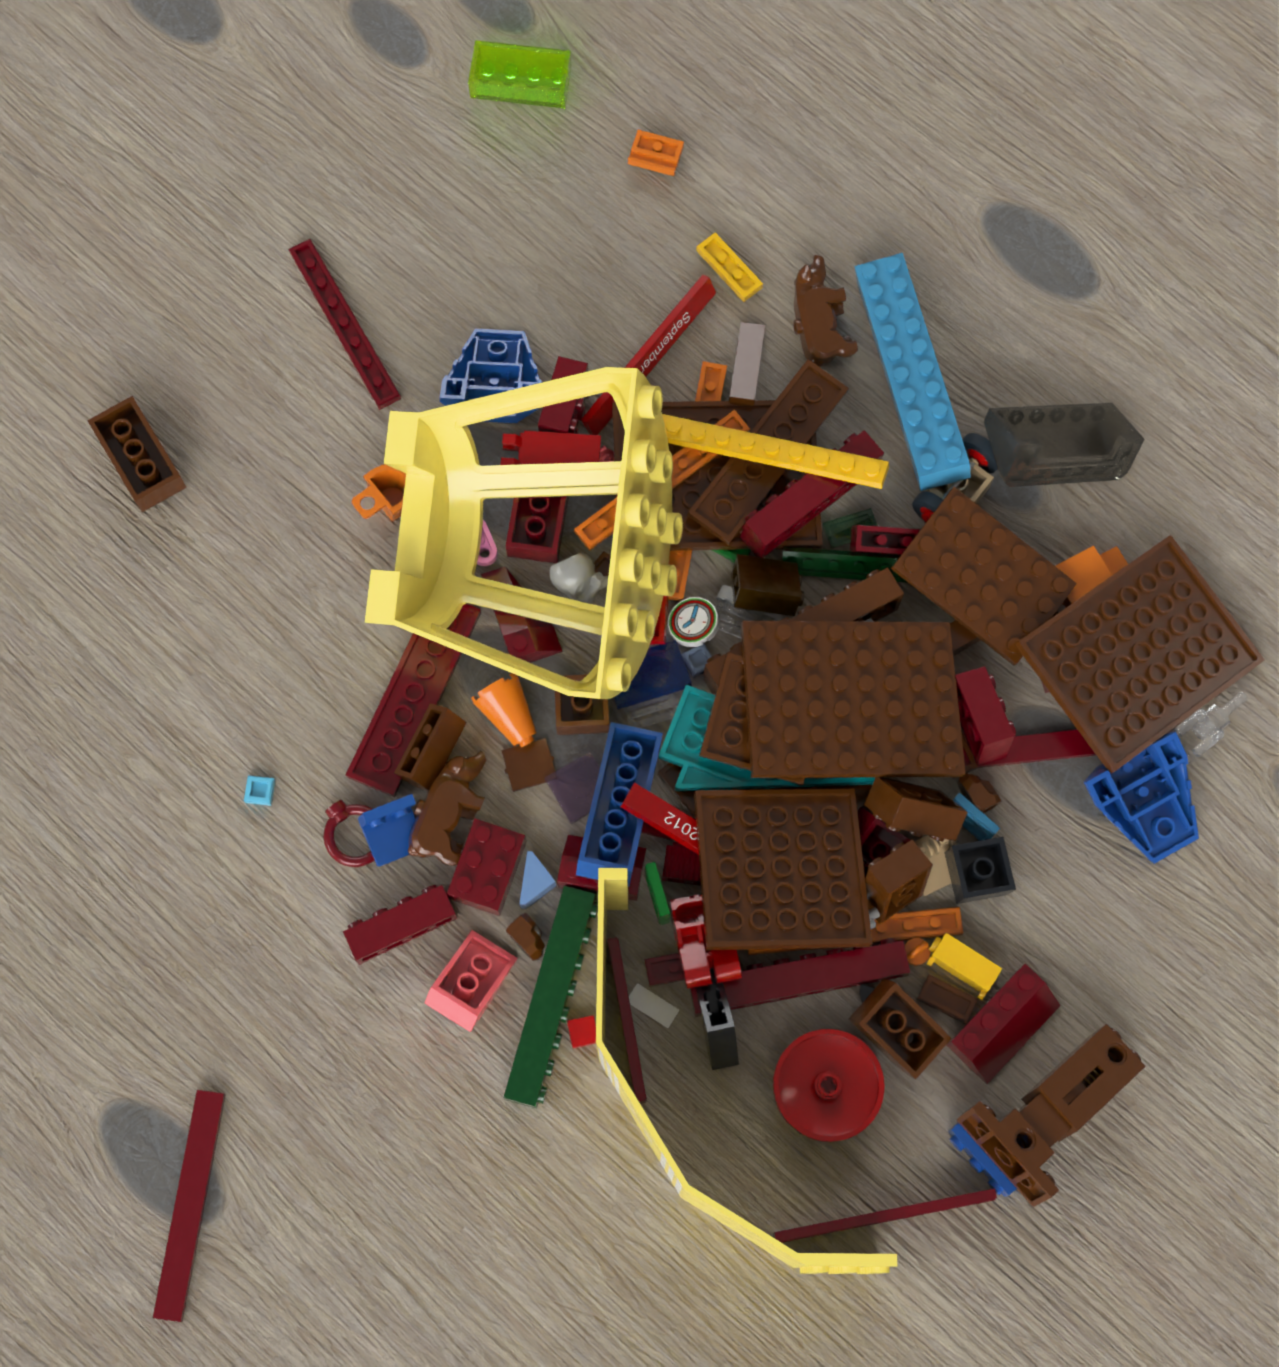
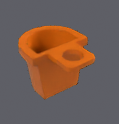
M386 464L380 465L363 476L368 488L352 499V505L364 519L370 518L383 509L391 521L394 522L401 517L406 473ZM365 497H372L375 500V505L369 510L363 509L360 505L361 500Z

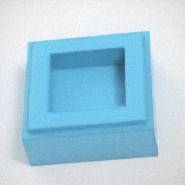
M248 775L244 802L272 806L276 780L269 777Z

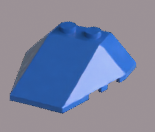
M475 328L462 348V354L458 360L455 359L450 373L442 379L440 402L448 406L542 383L537 372L536 363H534L532 358V352L525 331ZM539 408L482 422L518 423Z
M1176 732L1165 734L1112 774L1103 764L1099 765L1084 781L1095 806L1153 864L1199 839L1195 806L1192 805L1190 794L1192 785L1191 780H1188L1186 766L1188 764V757Z

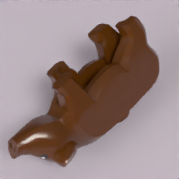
M814 255L813 262L810 265H804L799 270L794 281V312L796 320L793 322L795 334L800 336L805 358L821 367L830 363L836 356L851 357L858 352L856 340L852 341L849 335L841 336L836 330V316L844 314L845 289L844 287L839 289L829 288L824 285L826 277L825 261L823 257Z
M481 750L471 757L456 756L450 759L431 784L425 799H419L413 812L417 817L409 835V855L422 858L435 856L441 863L447 866L458 865L463 843L453 840L450 837V833L457 826L460 817L473 820L484 802L485 797L476 795L469 788V783L479 775L486 763V757Z

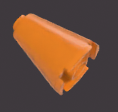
M510 673L509 675L512 679L509 680L508 678L505 680L501 678L478 692L480 698L472 696L471 700L513 746L519 744L523 748L535 740L533 735L537 732L519 676Z

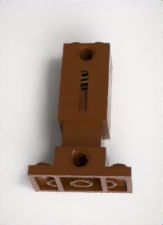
M1105 1024L1088 1036L1023 1096L1021 1100L1025 1104L1018 1111L1015 1108L997 1120L992 1108L979 1101L956 1120L1032 1207H1035L1052 1198L1059 1191L1055 1186L1053 1177L1048 1172L1042 1171L1039 1168L1055 1153L1051 1147L1057 1141H1062L1082 1128L1146 1066L1141 1062L1138 1053L1129 1049L1122 1041L1121 1035L1114 1028H1110Z

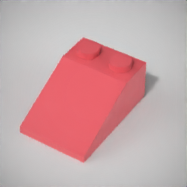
M471 930L431 986L425 1004L471 1032L518 958Z

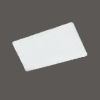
M636 984L629 995L630 1005L666 1028H669L679 1012V1009L640 984Z

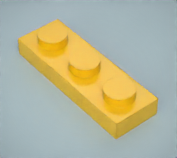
M716 232L696 247V251L743 302L763 288V283Z

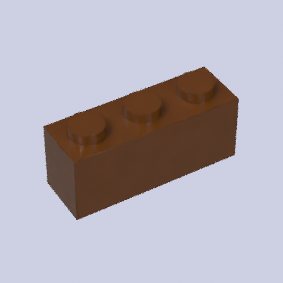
M430 703L394 773L412 786L428 791L433 781L444 768L467 722L450 709Z

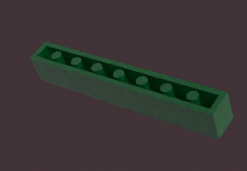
M568 886L563 887L503 1097L506 1101L537 1109L538 1103H544L547 1093V1087L543 1086L546 1076L551 1077L555 1064V1060H551L553 1049L558 1050L563 1034L558 1033L561 1022L566 1023L570 1007H567L566 1003L568 996H574L577 981L573 980L576 970L581 971L585 957L584 954L580 953L583 943H589L592 929L588 928L590 918H596L598 911V902H595L596 896L594 893Z

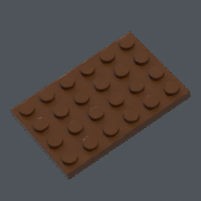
M956 487L949 491L891 567L895 573L1013 666L1017 665L1023 657L1015 644L1050 620L1077 584Z

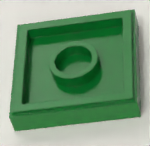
M648 863L645 866V879L657 920L660 925L670 923V911L656 863Z

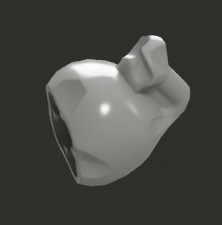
M583 552L550 566L549 574L552 584L558 591L572 600L591 604L600 590L608 585V577L603 576L601 572H595L594 562Z

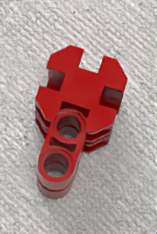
M702 894L669 900L674 936L687 989L712 984L709 969L712 967L717 983L742 979L737 950H706Z

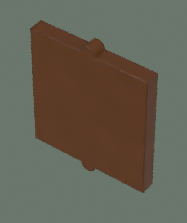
M546 738L531 742L523 748L519 745L501 750L506 765L504 771L509 776L513 792L557 780L553 765L554 757L550 755Z

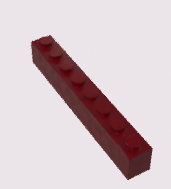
M888 938L879 941L880 945L871 947H853V950L843 952L842 948H836L826 951L827 955L816 957V953H810L800 956L798 961L790 962L789 958L773 961L774 965L763 967V963L749 965L746 971H741L742 979L723 982L730 1010L860 986L861 984L881 982L884 978L891 980L907 977L910 974V968L903 940L896 942L895 938ZM695 987L689 988L694 1015L699 1017L701 1014Z

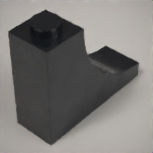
M712 967L709 968L712 984L695 987L711 1068L712 1070L739 1065L735 1025L723 982H716Z

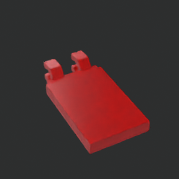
M524 430V433H520V436L517 434H503V450L517 451L519 454L518 460L515 458H501L500 465L600 462L601 435Z

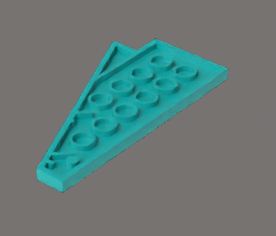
M689 685L685 686L658 755V759L682 767L674 788L675 791L871 785L875 780V777L805 778L804 784L798 785L777 778H751V771L700 757L699 753L715 695Z

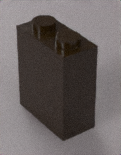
M737 554L731 572L734 608L795 616L798 606L801 607L804 601V591L800 589L802 574L798 572V564Z

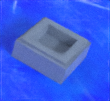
M705 643L681 654V658L693 678L704 673L705 664L712 657Z

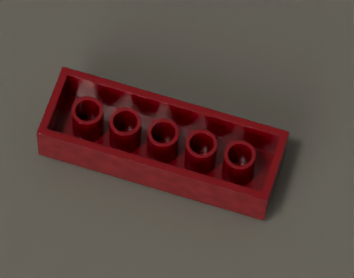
M865 430L858 435L856 433L851 434L843 442L845 445L839 450L836 448L832 449L879 460L884 455L882 449ZM804 472L805 476L799 481L795 478L789 482L784 488L786 491L780 496L777 494L771 496L765 502L766 506L760 511L755 509L746 516V522L742 526L743 530L740 538L756 557L764 558L858 484Z

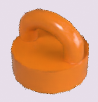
M913 938L904 945L910 965L920 966L929 959L931 951H929L930 946L927 941Z

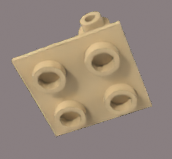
M929 835L915 841L917 846L933 864L923 895L927 896L952 884L944 852L951 846L957 845L956 841L944 839L941 842L929 837Z

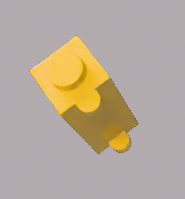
M945 933L942 939L939 937L935 938L929 948L932 955L926 963L930 967L935 963L980 992L978 998L983 1000L1002 970L1001 967L948 933Z

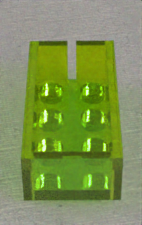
M475 40L468 80L470 98L565 109L572 68L571 51Z

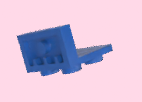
M413 794L364 812L357 818L378 867L409 855V835L416 820L411 809L416 804Z

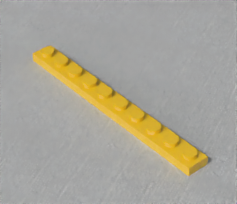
M662 414L669 444L882 489L889 470L888 461Z

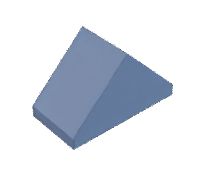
M527 851L520 897L521 909L529 908L556 887V881L532 851Z

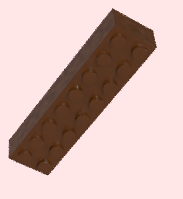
M888 568L882 571L876 569L870 572L865 580L859 583L853 581L843 588L844 591L839 594L831 593L825 596L820 604L814 607L808 605L798 612L799 615L791 619L786 617L780 621H866L871 618L873 622H877L898 610L904 593ZM742 641L734 644L727 653L743 657ZM720 653L710 657L707 660V664H705L703 680L714 695L726 654L722 656Z

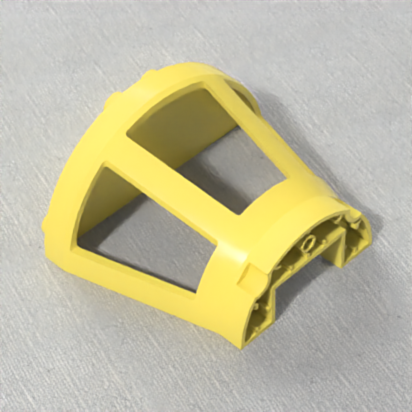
M604 367L423 412L390 411L384 464L406 473L395 571L371 570L365 623L395 625L567 696L610 699L622 691L626 692L637 674L653 639L663 596H673L677 585L676 567L668 563L670 544H679L681 540L683 520L680 513L672 512L673 458L669 451L665 424L661 412L663 403L661 388L659 386H652L645 375L637 368ZM603 392L610 393L616 402L625 430L622 461L481 466L474 440L467 426ZM618 494L605 607L475 576L481 544L483 501L485 499ZM468 603L602 635L600 656L591 672L581 681H575L447 630V628L455 620L462 606Z

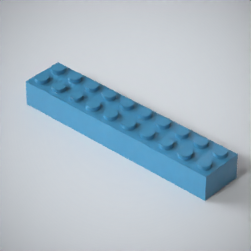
M903 253L854 266L857 285L920 491L971 478L970 462Z

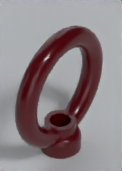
M339 800L325 811L329 819L324 828V844L329 855L338 863L349 867H362L375 861L371 851L358 857L344 854L338 849L334 840V832L339 823L346 820L350 815H361L372 810V808L360 804L346 805L343 800Z

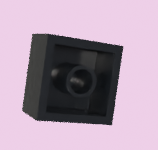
M1004 837L953 845L944 852L956 904L1005 896L1016 890Z

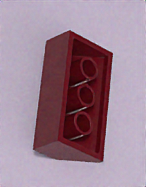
M1024 964L946 1046L979 1078L988 1084L1061 1005L1047 984L1030 967Z

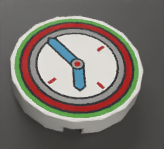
M689 597L680 601L673 607L668 616L670 634L679 644L686 647H699L703 645L707 640L710 641L719 629L720 618L715 606L709 600L701 597Z

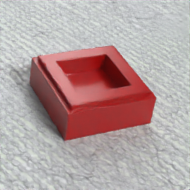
M594 1015L567 1021L573 1049L596 1044Z

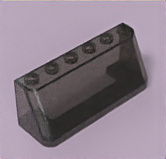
M1113 403L989 408L984 419V426L1000 477L1009 487L1121 479L1129 472L1145 440Z

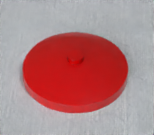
M820 1029L798 1037L784 1050L774 1071L773 1094L780 1114L795 1131L815 1141L839 1142L856 1136L875 1119L883 1102L884 1076L877 1057L862 1040L841 1030Z

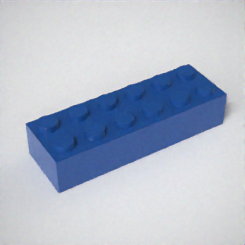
M611 722L578 858L577 876L598 880V868H627L628 887L630 886L644 820L637 818L620 806L634 783L651 791L663 733Z

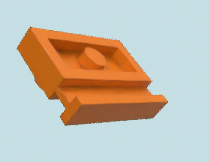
M638 129L630 156L628 157V164L675 176V171L684 148V141Z

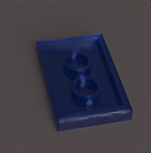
M673 640L666 644L648 648L637 674L631 681L629 689L613 697L617 710L684 690L686 685L692 686L677 641Z

